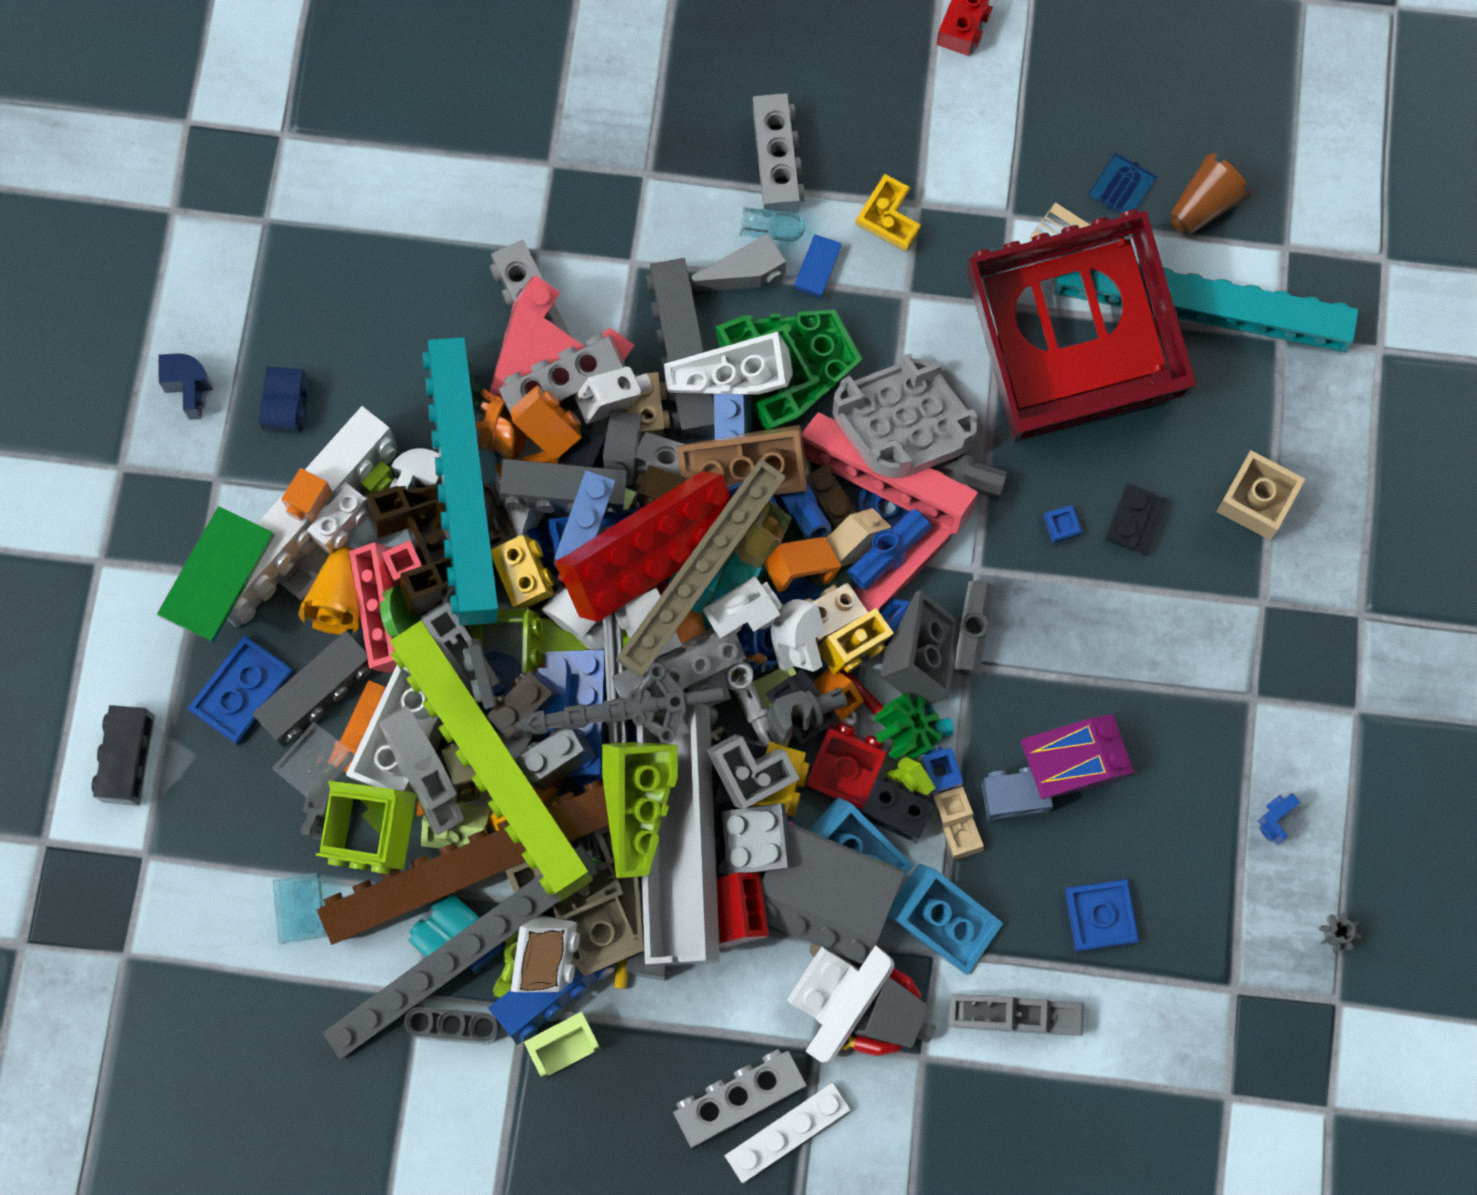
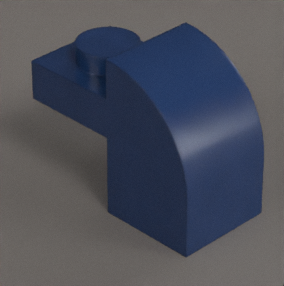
M158 354L160 386L165 393L183 392V411L189 420L201 419V409L206 408L204 391L213 390L212 381L204 367L197 359L187 354Z

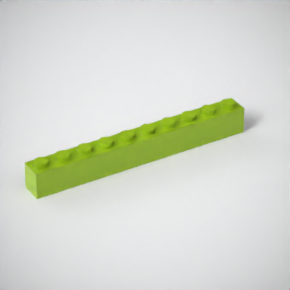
M423 622L416 623L389 642L395 649L390 655L400 670L406 667L411 675L406 679L417 694L422 691L426 696L427 700L422 702L432 719L438 715L443 722V725L438 728L448 743L454 740L460 748L455 754L464 768L471 765L476 774L471 778L481 794L487 790L491 795L492 800L488 802L489 806L498 819L504 815L510 824L504 829L514 844L521 841L527 850L521 855L531 870L538 867L544 876L538 881L548 896L555 893L561 902L593 881L590 873Z

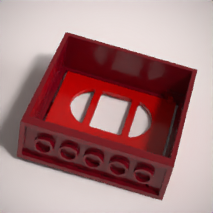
M1131 209L1122 212L1120 218L1108 220V217H1101L1091 221L1090 226L1079 228L1078 225L1063 228L1060 234L1050 236L1049 233L1038 234L1031 238L1032 241L1020 244V241H1012L1002 245L1003 249L993 252L990 249H982L974 252L973 257L969 258L966 273L1013 442L1185 397L1196 387V381L1147 210L1138 212L1137 209ZM1130 238L1133 239V243H1134V246H1135V250H1136V253H1137V257H1138V260H1139V264H1140V267H1141V271H1142V274H1143V278H1144V281H1145V285H1146V288H1147V292H1148V295H1149V299H1150V302H1151V306H1152V309H1153L1154 317H1155V320H1156V324H1157V327H1158V331H1159V334H1160V338H1161V341H1162V345H1163V348H1164V352H1165V355H1166V359H1167V362H1168L1169 369H1167V366H1166V362H1165V359H1164V355H1163V352H1162V348H1161V345H1160V341H1159V338H1158V334H1157V331H1156V327H1155V324H1154V320H1153V317H1152V313H1151V310H1150V306H1149V303H1148V299H1147V296H1146L1145 288H1144V285H1143V281H1142V278H1141V274H1140V271H1139V267H1138V264H1137V260H1136V257H1135V253H1134L1133 246H1132V243H1131V239H1130ZM1090 270L1098 271L1107 276L1115 284L1121 296V318L1111 334H1108L1106 331ZM1079 272L1098 339L1060 349L1057 346L1040 282ZM1027 287L1032 289L1048 351L1041 350L1030 344L1023 337L1017 325V302Z

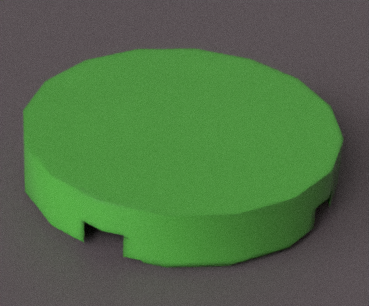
M400 586L389 588L383 592L382 596L385 597V601H382L380 604V613L385 630L391 638L398 636L422 621L421 613L413 616L410 615L400 592Z

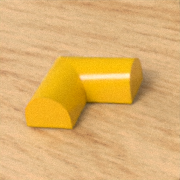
M884 174L856 218L855 224L904 252H908L921 229V224L897 212L909 193L910 187Z

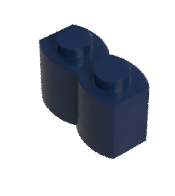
M267 366L259 415V424L263 430L299 433L300 426L305 425L307 409L303 407L305 396L310 395L311 381L307 378L303 369Z

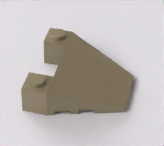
M609 825L594 831L606 862L597 865L600 872L592 877L593 881L541 914L543 916L577 922L576 932L579 933L580 939L576 952H573L572 963L584 976L644 951L640 876L616 877ZM526 861L505 870L514 893L541 874L538 867L531 870Z

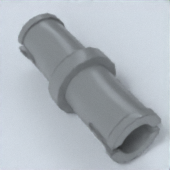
M754 684L748 685L747 690L743 688L737 691L736 695L739 697L748 716L746 721L748 725L753 726L760 742L767 748L769 742L778 744L779 742L768 724L767 715L769 709L764 708Z

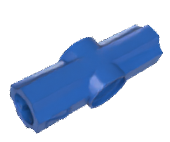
M808 484L807 491L777 495L785 516L788 520H794L807 540L826 537L831 532V525L819 509L816 497Z
M911 510L891 530L886 529L878 532L873 537V547L847 570V574L862 590H867L888 569H897L904 564L907 557L906 552L932 528L930 522L918 510Z

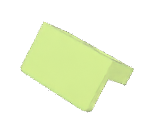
M459 804L458 806L465 820L440 835L433 833L424 814L422 819L421 846L440 849L454 842H457L458 847L469 843L468 836L481 830H486L488 819L491 815V808Z

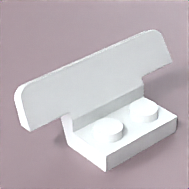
M875 945L861 968L858 969L849 961L822 946L787 998L791 1005L816 1018L822 1024V1027L806 1050L807 1053L820 1062L830 1063L835 1059L893 971L894 961L883 949Z

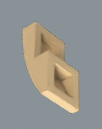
M963 786L934 795L933 800L953 859L957 860L984 851V845L973 820V812Z

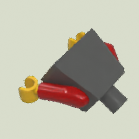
M895 968L893 969L856 1025L853 1033L859 1036L853 1038L850 1034L848 1044L842 1046L840 1050L846 1051L852 1047L855 1052L879 1057L898 1053L902 1047L912 1048L916 1038L926 1043L931 1041L936 1027L924 1020L928 1005L921 1000V993L909 975Z

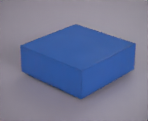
M1073 505L1049 511L1043 515L1053 544L1081 536L1083 533Z

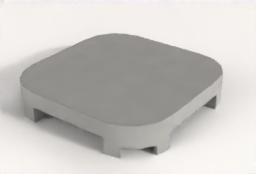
M912 353L901 355L900 363L855 381L852 380L850 375L841 380L840 386L834 395L832 414L836 423L862 459L875 473L889 478L911 476L962 455L974 443L978 420L974 408L966 409L941 376L942 366L936 360H932V363H929L922 359H913Z

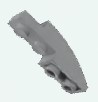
M404 706L380 719L378 722L403 776L409 779L414 792L417 793L416 797L433 833L440 835L464 821L463 814L455 799L457 793L433 746L410 709Z

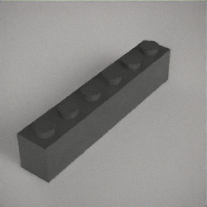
M685 258L651 263V274L646 275L648 292H654L656 302H651L654 320L659 319L661 329L656 330L659 347H665L666 357H661L664 375V364L704 353ZM668 392L669 402H675L677 412L672 413L675 431L681 430L682 440L715 434L712 393Z

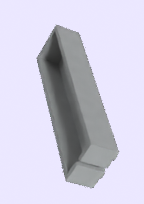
M696 704L687 706L676 732L675 740L670 743L678 745V777L675 787H671L666 804V806H669L666 817H662L657 834L659 842L649 875L642 876L645 965L663 967L720 962L712 760L707 752V749L711 748L709 706ZM667 709L654 712L652 722L656 721L663 725ZM637 725V742L662 743L659 737L649 732V729L642 725Z

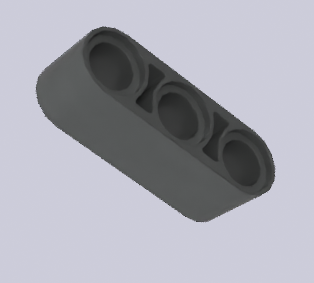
M418 1007L410 1010L404 1020L406 1030L415 1038L423 1040L486 1045L495 1042L501 1032L499 1022L491 1014L485 1012ZM420 1015H426L429 1019L428 1027L421 1032L415 1031L413 1028L415 1018ZM451 1018H459L461 1022L460 1030L455 1034H447L445 1031V1024ZM484 1020L491 1021L493 1024L491 1034L487 1037L478 1036V1024Z

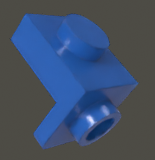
M1293 793L1285 799L1281 794L1266 805L1269 811L1257 820L1261 825L1259 829L1263 836L1270 842L1274 841L1277 845L1288 838V835L1277 821L1300 804V801Z

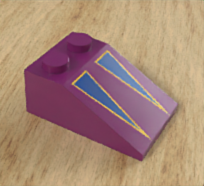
M1113 714L1086 719L1020 740L1041 800L1112 785L1135 773Z

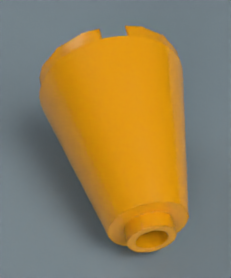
M342 546L339 549H334L329 554L300 605L298 613L300 619L304 623L306 618L312 621V628L318 631L341 635L345 630L347 631V629L352 628L354 633L360 626L361 618L349 553L350 550H353L351 547Z

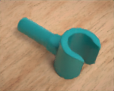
M932 705L924 707L929 715L936 712ZM950 717L940 719L939 722L933 725L935 731L942 733V738L953 735L954 727Z

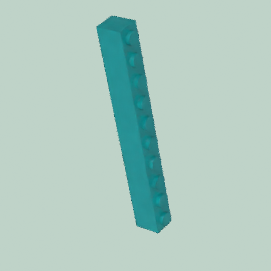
M1137 262L1150 310L1154 314L1139 262ZM1163 267L1178 319L1345 353L1353 343L1358 309L1351 308L1346 303L1337 302L1331 304L1321 302L1316 297L1301 298L1291 296L1286 291L1271 292L1262 290L1256 285L1241 286L1232 284L1231 281L1226 279L1211 280L1203 278L1196 273L1181 274L1174 272L1170 268ZM1090 270L1098 303L1122 308L1121 296L1115 284L1104 274ZM1079 272L1057 277L1054 294L1088 301Z
M465 338L428 340V352H422L423 369L429 370L430 378H425L426 395L432 396L433 404H428L430 423L435 422L436 430L431 431L432 448L439 451V457H434L436 476H442V484H438L437 489L439 503H445V512H441L442 531L448 530L449 539H444L445 558H451L452 567H447L448 586H454L455 595L450 596L452 615H458L459 626L497 623L498 605Z

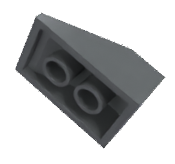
M921 590L917 591L884 652L881 678L900 693L909 692L911 701L918 696L925 698L927 703L924 707L949 698L960 621Z

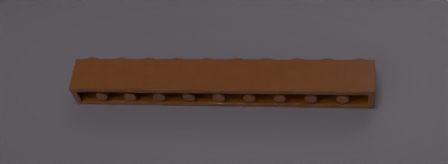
M602 778L585 785L586 792L574 796L573 791L555 798L557 804L547 808L568 842L609 825ZM504 820L497 824L499 829L497 831L487 834L485 829L468 836L470 842L458 847L457 842L440 848L439 852L441 855L429 859L426 854L410 861L412 868L400 872V869H391L390 874H381L382 881L371 884L369 879L352 887L354 893L345 897L342 896L341 892L323 899L325 905L316 911L329 941L333 945L525 861L521 854L527 850L521 841L514 844L504 829L510 824L507 820Z

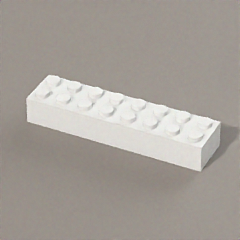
M363 406L360 407L305 469L327 481L332 490L316 519L347 484L359 492L363 488L361 483L378 463L382 461L387 465L397 453L396 449L398 446L390 428ZM282 496L257 523V525L272 531L275 536L227 619L237 628L242 623L246 624L253 618L256 613V607L263 600L267 601L274 594L279 580L288 573L303 554H309L316 546L307 532V529L313 522L306 518L299 521L287 514V508L281 500Z

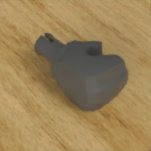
M838 687L818 697H815L810 691L803 692L801 690L776 699L769 708L767 720L777 741L784 748L788 747L789 741L792 738L793 725L791 718L796 715L802 717L804 730H808L810 725L814 728L822 726L824 714L847 706L845 694H839L842 692V689Z

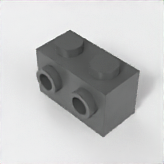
M558 727L550 732V736L542 742H535L524 749V754L516 759L529 783L545 791L597 756L582 730L578 728L567 730V727Z

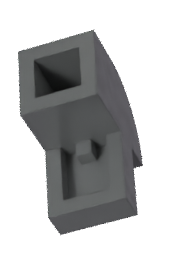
M612 411L605 439L603 468L627 471L626 485H632L636 453L640 442L642 415Z

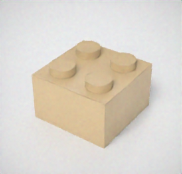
M1250 450L1216 512L1271 541L1294 502L1305 478Z

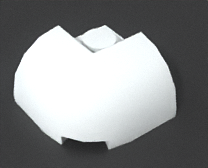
M800 599L791 600L778 610L781 615L776 617L771 625V637L779 668L786 671L796 666L815 671L822 667L815 638L825 633L818 604Z

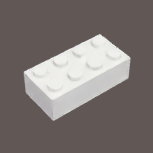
M396 665L346 776L361 785L415 793L409 779L403 776L378 721L407 706L423 729L435 752L443 737L438 728L443 725V722L438 715L432 719L422 702L427 700L426 696L422 691L416 694L406 678L411 674L406 667L400 670L398 665Z

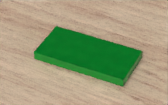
M218 506L158 610L157 615L214 643L275 536L274 533Z

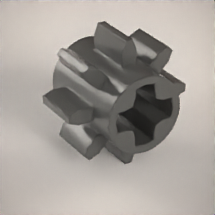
M1347 913L1341 914L1339 920H1336L1332 914L1327 916L1326 918L1330 925H1322L1318 929L1324 932L1325 936L1321 944L1329 943L1332 945L1333 953L1338 952L1342 945L1346 951L1352 950L1353 945L1350 941L1361 938L1355 930L1359 922L1355 921L1352 923L1347 920ZM1343 928L1345 934L1337 938L1334 932Z

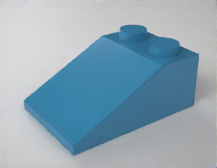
M839 797L808 830L905 870L904 876L914 866L851 803Z
M919 863L895 897L887 916L889 920L965 975L969 974L1003 925L999 919L941 873Z

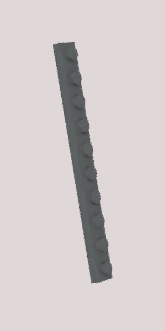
M582 845L574 849L591 877L600 872ZM542 873L325 1030L322 1034L339 1059L347 1056L518 932L520 926L540 916L558 903L559 899L556 894L548 896L538 881L544 877Z

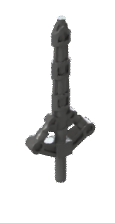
M654 663L649 667L648 673L641 680L642 683L629 693V698L607 700L604 703L584 707V704L564 707V711L545 714L544 711L532 712L528 718L516 722V730L530 731L537 735L548 733L547 729L567 727V730L587 727V724L613 723L633 718L635 725L646 727L649 729V732L659 737L662 743L670 744L675 740L676 732L687 706L724 700L723 688L684 693L682 687L666 671L664 665ZM656 682L665 696L652 697L647 689H650ZM667 709L663 725L656 721L652 722L654 712Z

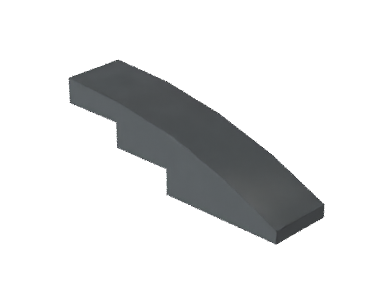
M950 994L949 1027L1083 1036L1084 1003L1025 999L1011 996Z

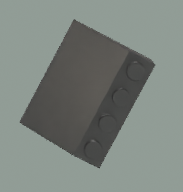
M787 822L792 868L766 871L761 883L767 924L863 964L878 941L905 870Z

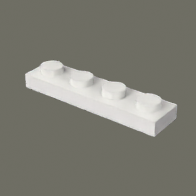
M831 1083L724 1156L743 1184L848 1113L850 1108L834 1084Z

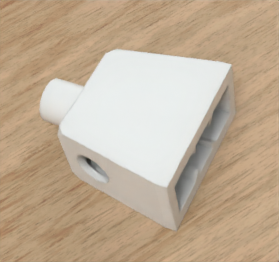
M624 367L589 377L576 394L575 400L587 425L611 416L612 411L621 412L632 407L642 392L651 389V382L646 373L634 376L630 367Z

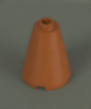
M1209 153L1204 158L1169 214L1172 219L1170 225L1179 234L1184 232L1192 234L1246 200L1252 193L1251 189L1245 191L1244 187L1248 183L1243 176L1225 159L1221 163L1216 161L1215 158L1218 155L1215 153Z

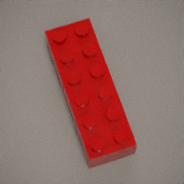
M699 472L557 560L555 564L578 616L599 622L679 571L731 500V495L722 474Z

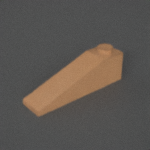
M800 425L677 446L680 473L684 478L690 479L699 472L704 471L722 474L727 485H734L744 481L761 458L786 476L775 491V495L807 491L805 455Z

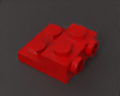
M839 722L837 726L831 725L805 785L836 799L839 797L863 810L889 749L883 746L885 741L879 743L876 736L868 734L865 739L854 734L856 731L854 727Z

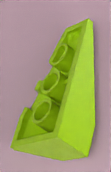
M639 742L602 744V776L616 877L648 876L659 842L657 834L662 817H666L669 808L666 804L671 787H675L678 777V745Z

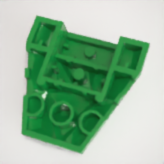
M835 309L798 312L797 316L781 317L780 313L770 314L769 318L753 319L752 315H746L718 325L715 328L720 348L774 332L780 334L789 348L793 375L788 386L761 394H752V418L754 420L759 419L761 425L767 430L776 429L796 421L863 360Z

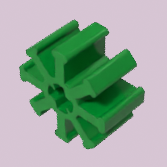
M903 693L885 704L883 710L875 714L874 722H878L885 727L876 733L879 743L887 739L893 741L892 749L888 754L894 759L905 754L906 757L916 760L934 749L933 745L941 741L942 733L931 728V726L940 721L937 712H933L928 716L923 714L924 705L927 703V700L922 696H918L911 701L910 693Z

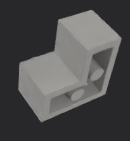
M733 735L707 749L734 806L737 808L745 809L799 780L785 750L776 748L754 760L744 738Z

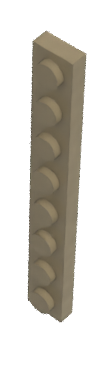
M761 458L619 653L615 659L640 678L643 677L785 479V475Z

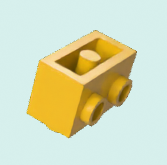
M520 535L491 549V556L514 608L526 609L555 595L552 585H555L554 578L549 569L544 568L540 557L543 556V553L535 539L532 540L525 535Z
M877 608L828 636L818 647V650L834 675L843 669L849 673L862 664L861 658L866 655L873 658L886 649L884 643L894 633Z

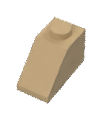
M871 508L849 515L826 539L843 567L857 562L873 547V537L882 530H891V526L879 513Z

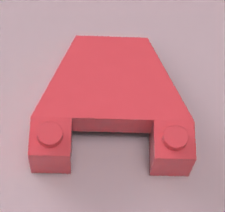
M537 275L528 280L513 303L502 349L489 392L494 396L502 397L499 388L505 385L504 378L516 372H520L521 376L532 372L530 366L544 359H547L549 363L560 359L558 356L559 352L572 346L575 347L576 351L585 347L544 318L561 292ZM611 328L603 330L602 335L604 338L609 335L612 336L624 362L634 344ZM587 354L582 356L581 365L584 369L591 371L596 369L597 361L592 355ZM559 367L554 370L553 375L557 382L566 383L569 381V373L565 368ZM535 380L528 381L526 385L528 393L537 385L542 389L540 383Z

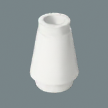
M743 660L721 670L726 686L734 691L746 689L753 680V670ZM734 669H736L735 674L732 675V674H731L732 671H733Z

